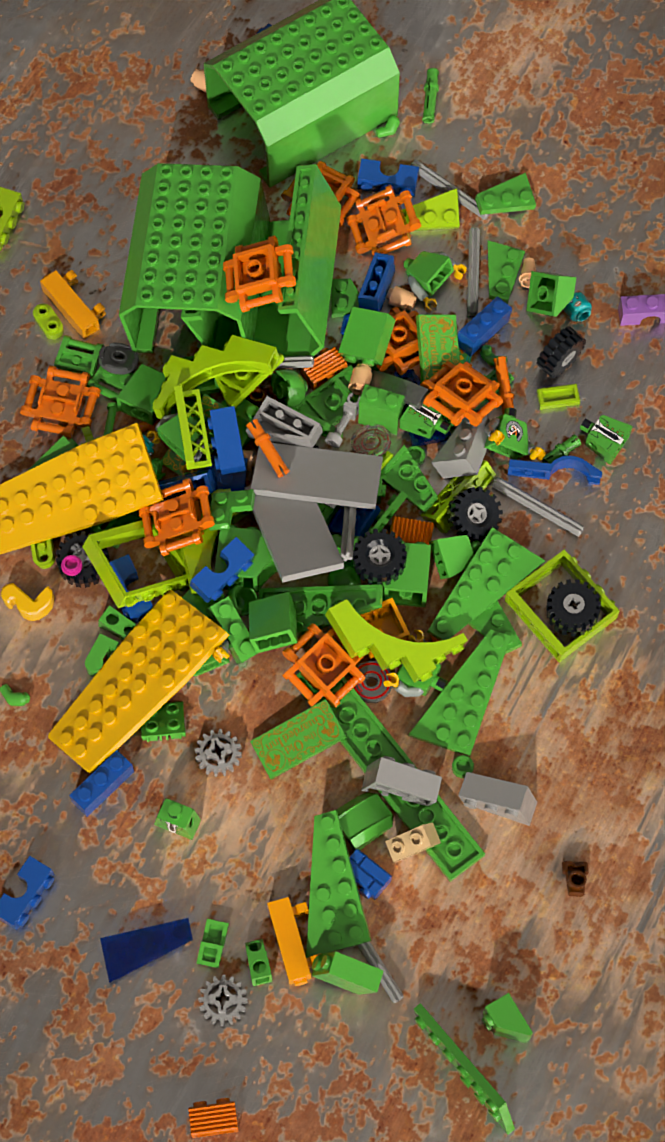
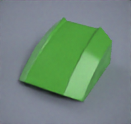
M366 792L337 809L343 835L353 851L357 848L359 850L363 849L393 827V814L376 793Z

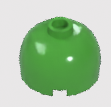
M282 369L275 371L276 373H273L271 376V386L279 400L278 402L289 408H294L301 404L308 390L307 382L294 370Z

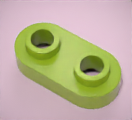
M45 303L37 305L33 310V316L44 335L52 340L60 338L64 332L63 324L52 307Z
M52 539L31 545L33 561L39 568L47 569L54 564L55 552Z

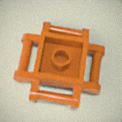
M320 161L317 166L339 203L344 195L349 197L341 209L339 227H341L355 200L360 199L361 195L356 190L351 189L355 177L347 176L326 166L325 162ZM295 178L288 189L284 190L281 194L282 199L287 202H292ZM292 203L288 207L286 213L288 216H290Z
M390 184L385 187L386 189L364 199L355 200L359 214L348 216L346 221L348 226L351 227L356 243L355 249L358 254H363L370 250L373 256L375 252L387 254L400 247L412 245L410 232L419 229L422 225L414 211L410 191H403L399 196H396ZM389 196L390 200L385 201L383 199ZM403 203H404V205H405V208H406V211H407V214H408V217H409V220H410L408 224H407V222H406V219H405V216H404V213H403V210H402V207H401V204H403ZM361 222H363L369 240L365 243L363 242L358 227V224Z
M275 235L268 237V240L246 246H236L233 259L223 262L227 289L225 301L227 303H235L239 299L242 312L250 311V308L272 302L276 304L283 302L281 287H293L296 285L292 266L293 246L289 244L279 246ZM279 256H283L284 277H282L281 264L278 261ZM272 290L270 295L248 300V296Z
M394 307L389 312L396 321L385 355L387 357L384 358L382 366L376 365L380 372H383L389 366L394 365L398 374L403 375L410 368L420 364L419 355L417 356L419 349L416 316L420 314L416 310L409 313L405 310L401 312L398 307Z
M446 361L442 364L439 371L420 384V386L428 388L430 391L425 397L423 404L427 407L431 406L447 417L454 426H458L462 419L466 417L471 425L477 427L488 413L503 403L502 398L495 393L500 384L495 380L491 381L472 368V364L467 361L464 364L460 362L456 366ZM485 399L489 400L477 413L473 411Z
M49 365L46 379L37 375H31L27 397L20 409V414L34 418L31 430L36 432L42 430L72 438L74 430H77V426L83 428L86 426L91 427L92 413L101 390L97 387H87L90 373H77L57 369L56 366ZM60 377L80 381V385L54 381V378ZM42 387L38 399V407L33 409L32 405L37 388ZM86 396H89L84 415L80 418Z
M184 479L182 483L162 489L161 492L163 498L184 490L186 494L164 502L159 501L152 506L139 509V516L142 518L145 534L144 546L146 548L159 546L162 556H166L171 551L188 545L203 543L202 535H204V530L215 525L214 517L211 516L208 501L209 489L207 486H199L194 490L191 479ZM199 499H200V504H201V509H202L203 518H201V512H200L199 501H198ZM151 516H153L155 528L158 530V535L155 537L152 531Z
M312 623L307 627L308 630L297 640L298 643L293 644L289 648L286 647L282 651L284 657L294 664L282 676L285 680L288 679L306 697L307 703L311 707L324 696L328 703L336 708L340 704V700L358 683L361 684L365 680L363 673L355 666L363 657L359 658L357 655L351 659L340 647L341 645L345 649L333 627L324 634L316 624ZM312 637H316L319 641L299 658L296 653ZM297 670L301 672L300 674L313 688L318 690L316 694L296 676L295 672ZM349 672L352 678L333 694L330 689Z

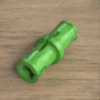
M573 434L562 444L558 443L555 445V449L542 458V462L551 464L562 456H568V453L581 445L580 439L575 440L577 436Z

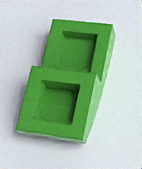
M207 919L196 964L219 968L230 923Z

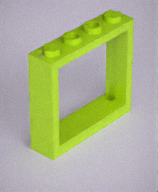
M151 517L152 531L155 537L158 535V530L155 528L154 518ZM142 520L91 534L82 546L118 608L124 606L131 607L141 601L148 602L154 597L164 596L169 590L183 591L189 587L181 553L177 549L171 551L169 555L163 556L176 578L133 591H125L101 549L145 537Z
M565 549L509 590L505 596L506 603L559 663L616 620L619 614L615 601L608 599L603 588L591 580L589 572L586 569H582L577 564L576 558L568 554ZM561 565L574 580H580L579 584L583 585L585 581L589 583V589L592 586L595 588V594H599V602L601 601L600 609L606 615V617L592 627V630L586 631L584 635L579 636L566 647L562 645L520 597Z

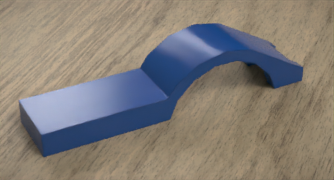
M562 456L551 464L510 459L507 475L549 480L551 475L557 470L572 468L581 472L586 477L588 484L600 485L602 471L582 458Z

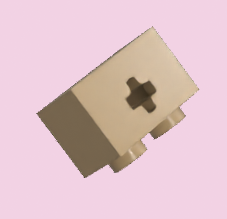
M433 823L423 824L385 841L393 862L404 860L441 843Z

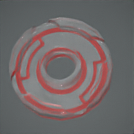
M375 424V426L365 425L357 429L351 437L352 451L359 454L382 456L388 451L392 443L389 431L386 427ZM371 439H374V440H375V441L372 442V443H366L367 441H369V440H371Z

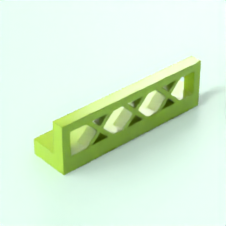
M182 385L174 386L187 470L212 466L199 389L183 391ZM196 396L197 402L193 407L185 403V397ZM192 413L200 418L195 426L188 422V418ZM195 432L203 436L198 445L191 441V437ZM201 451L206 455L207 460L194 462L195 454Z
M483 460L478 475L453 477L437 495L438 500L426 513H422L421 517L424 520L434 522L439 531L446 534L450 527L453 526L452 522L448 523L447 518H451V514H447V509H451V506L448 504L454 500V495L473 487H483L484 490L494 479L496 473L489 463Z

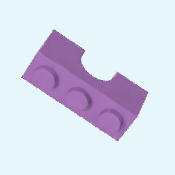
M665 294L621 296L618 306L620 326L640 325L642 319L650 316L659 317L660 323H665Z

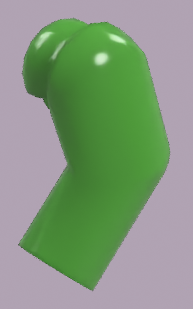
M394 115L389 116L386 126L376 129L377 138L394 135L400 124L399 118Z
M490 345L482 346L480 351L481 357L488 365L495 366L493 359H498L501 356H495Z
M8 684L0 687V692L9 705L24 706L30 702V695L27 692H13Z

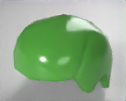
M344 564V569L331 571L327 577L328 586L361 585L360 575H357L355 568L348 564Z
M243 584L231 587L227 594L239 616L249 615V602L258 600L252 587L245 588Z

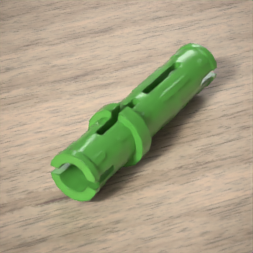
M429 68L427 70V80L424 84L425 100L422 121L427 124L435 121L436 95L439 91V71L436 68Z

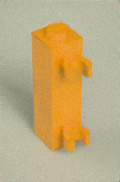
M56 270L46 274L40 280L42 291L79 335L85 340L100 330L98 319L106 315L105 307L98 303L90 310L70 286L78 283L77 274L73 270L67 272L63 278Z
M289 897L267 903L268 911L289 985H304L308 983V979H311L309 968H312V963L318 956L316 954L306 958L295 917L309 914L307 903L303 902L291 907Z

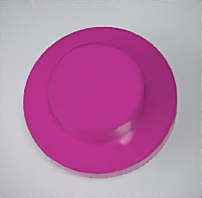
M75 555L65 557L61 563L62 571L68 576L79 574L83 567L81 559Z

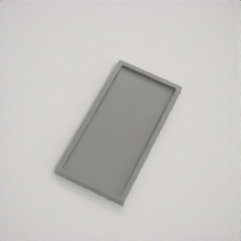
M272 443L290 470L285 475L282 468H280L284 476L278 478L259 446L251 489L254 490L255 495L376 509L383 456Z
M251 486L244 487V490L251 489ZM255 495L252 512L282 583L344 569L343 559L317 502Z

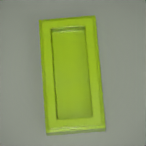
M577 384L539 388L536 391L540 410L580 405Z

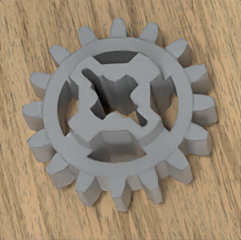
M219 729L218 734L211 730L210 736L203 734L204 741H197L200 748H195V754H198L195 759L196 762H201L199 764L200 769L206 767L207 775L213 771L215 777L218 776L219 772L226 776V770L234 772L233 765L239 766L240 764L237 758H242V752H239L241 744H236L238 741L236 736L230 738L231 733L229 731L224 735L222 729ZM211 743L209 749L205 750L207 745ZM215 746H217L218 750H219L220 753H221V760L219 759V756H217V754H216V752H215V751H216V747H215ZM232 756L231 759L227 763H225L227 758Z
M222 975L221 980L218 981L217 977L214 976V983L211 984L206 981L207 989H200V992L204 995V997L198 998L200 1003H204L199 1007L200 1011H207L204 1014V1018L212 1017V1024L219 1020L221 1026H224L225 1021L228 1020L230 1025H232V1018L235 1017L240 1020L239 1012H246V1008L242 1006V1004L248 1003L247 998H242V996L247 994L246 989L240 990L242 983L234 984V977L227 981L225 975ZM219 987L218 991H216L214 994H210L215 988ZM228 987L232 988L238 996L232 995L228 991ZM223 991H224V994H225V996H226V1000H229V1001H225V1004L223 1005V1010H222V1007H221V1005H220V1001H218V1000H221V998H222V996H223ZM208 1005L215 1006L218 1009V1014L214 1013ZM231 1007H236L231 1013L227 1014Z

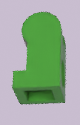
M110 605L98 620L100 628L118 636L122 641L136 626L134 622Z
M101 633L99 634L85 660V667L90 676L94 677L103 668L111 653L113 654L120 645L118 641Z
M263 939L246 942L245 946L253 986L273 982Z

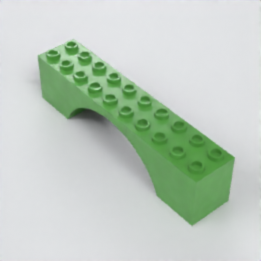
M231 525L230 529H220L214 573H222L227 570L226 563L219 556L221 551L235 537L254 554L253 565L246 572L242 570L237 575L239 578L230 587L226 585L223 589L229 590L235 585L243 584V587H252L258 593L259 588H262L265 582L278 572L261 531L256 527H247L245 529ZM333 534V540L339 553H341L342 536ZM360 536L354 537V545L355 543H358V538ZM402 540V544L405 543L407 551L406 567L403 574L399 575L398 580L395 582L393 579L389 585L382 582V601L393 598L396 605L426 607L431 545H427L424 542L406 543ZM353 558L352 560H347V562L343 561L344 564L354 567Z

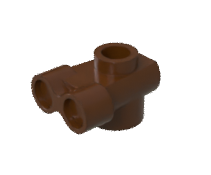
M270 384L261 388L256 387L245 398L259 408L266 396L278 401Z
M562 862V874L566 876L568 896H584L587 881L586 875L589 874L588 863Z

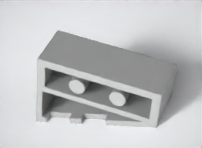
M266 396L252 419L259 420L265 433L270 435V441L275 443L313 448L323 432L320 423ZM247 428L246 432L249 438L255 439L251 434L250 430Z
M487 416L482 419V422L477 427L471 425L466 417L462 419L461 423L431 462L442 478L478 475L487 448H485L487 434L484 431L485 426L490 422Z
M383 756L367 766L361 791L368 792V789L371 788L382 791V796L388 797L389 793L402 797L404 801L430 806L437 802L442 777L435 775L434 771L427 769L422 771L416 769V766L413 764H401L395 762V759L392 757Z
M466 772L458 795L468 808H478L530 826L537 805V800L528 786Z

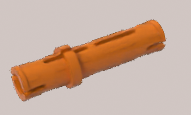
M501 356L498 359L494 358L493 361L497 382L500 384L498 387L499 396L503 400L501 406L504 414L506 408H514L513 399L515 397L511 392L506 357Z
M252 420L256 428L249 422L246 427L255 438V444L262 449L278 478L284 476L280 468H282L285 475L288 474L290 470L270 441V435L263 430L259 420Z

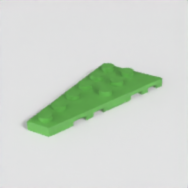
M492 527L427 630V633L440 641L452 638L541 566L545 560Z
M381 584L259 588L258 598L259 600L289 592L296 604L298 637L303 635L308 630L307 627L312 623L316 624L320 629L330 626L331 624L325 616L329 608L346 599L359 615L382 608L383 586Z
M490 629L415 725L409 736L470 757L511 636Z
M337 810L314 816L306 958L372 941Z
M422 1004L417 1005L414 1008L416 1014L414 1020L422 1030L426 1029L429 1033L428 1037L435 1046L438 1045L446 1059L455 1066L461 1075L460 1079L467 1088H472L475 1092L474 1096L479 1103L486 1106L491 1117L509 1135L515 1130L504 1099Z

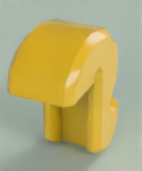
M14 583L6 584L1 590V597L5 606L12 609L14 605H17L19 614L24 619L30 621L42 619L54 606V595L49 586L35 600L31 599Z

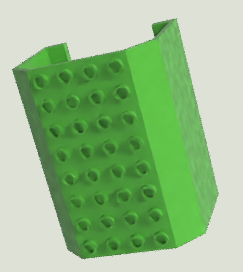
M318 0L203 63L207 104L215 117L219 120L243 106L256 123L265 143L267 165L259 170V175L269 188L296 174L297 166L311 165L386 123L389 116H398L400 72L389 46L351 0Z
M158 163L142 173L119 310V317L134 352L153 353L160 309L217 311L235 320L233 335L254 341L258 306L250 308V311L242 312L239 299L235 303H227L225 301L227 289L223 262L233 259L236 246H246L268 240L270 216L261 178L239 166ZM260 293L248 296V300L260 297Z
M316 164L297 166L290 220L271 221L268 237L275 235L279 246L285 244L293 246L292 266L296 285L293 287H281L283 302L277 304L272 302L258 306L254 341L276 347L277 352L283 354V356L312 355L314 357L324 348L341 204ZM279 256L278 261L281 264L282 277H284L283 256ZM272 290L260 293V297L272 294ZM182 310L181 319L202 345L223 351L225 343L233 335L234 319L217 311Z

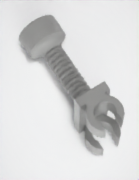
M353 393L348 395L347 402L343 405V417L335 431L329 432L325 438V442L334 448L340 447L343 441L341 435L349 420L355 421L356 416L359 414L360 396L358 401L353 403V401H350Z

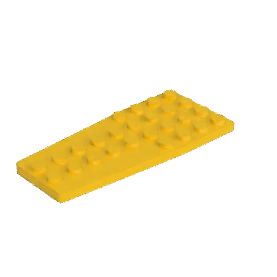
M138 423L79 445L0 484V554L103 524L164 500Z
M173 590L167 591L125 637L103 665V668L94 676L50 731L48 738L89 774L93 773L189 681L213 654L214 650L227 639L229 634Z

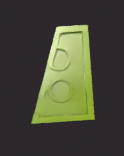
M457 188L413 205L416 216L420 219L422 225L415 231L457 229L460 227ZM405 208L402 210L408 224L410 220Z

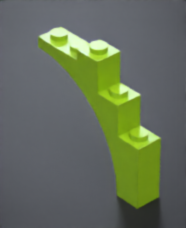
M231 335L229 341L225 343L223 351L201 345L199 351L194 354L193 361L171 355L168 362L163 366V374L166 381L162 384L158 398H155L153 402V410L156 417L162 419L176 405L174 386L182 385L183 391H188L212 378L236 372H259L272 375L280 359L276 347Z
M217 489L213 493L231 492V489ZM210 493V501H209L210 507H211V502H212L213 493ZM234 512L231 525H234L243 517L253 512ZM207 528L204 530V535H202L203 543L198 545L194 543L180 548L189 585L191 579L205 566L211 570V561L215 548L218 545L220 530H210ZM190 587L191 594H195L196 592Z
M347 599L329 608L325 614L351 659L357 655L361 658L371 650L382 670L387 668L393 670L403 664L414 683L420 679L422 682L430 679L433 676V671L437 668L436 665L447 659L446 655L451 652L453 655L461 652L464 649V644L468 641L464 633L437 642H412L395 638L370 625L356 612Z

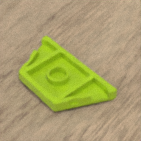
M278 353L280 359L275 369L284 361V356L281 353ZM236 372L215 377V381L228 406L236 408L269 374Z

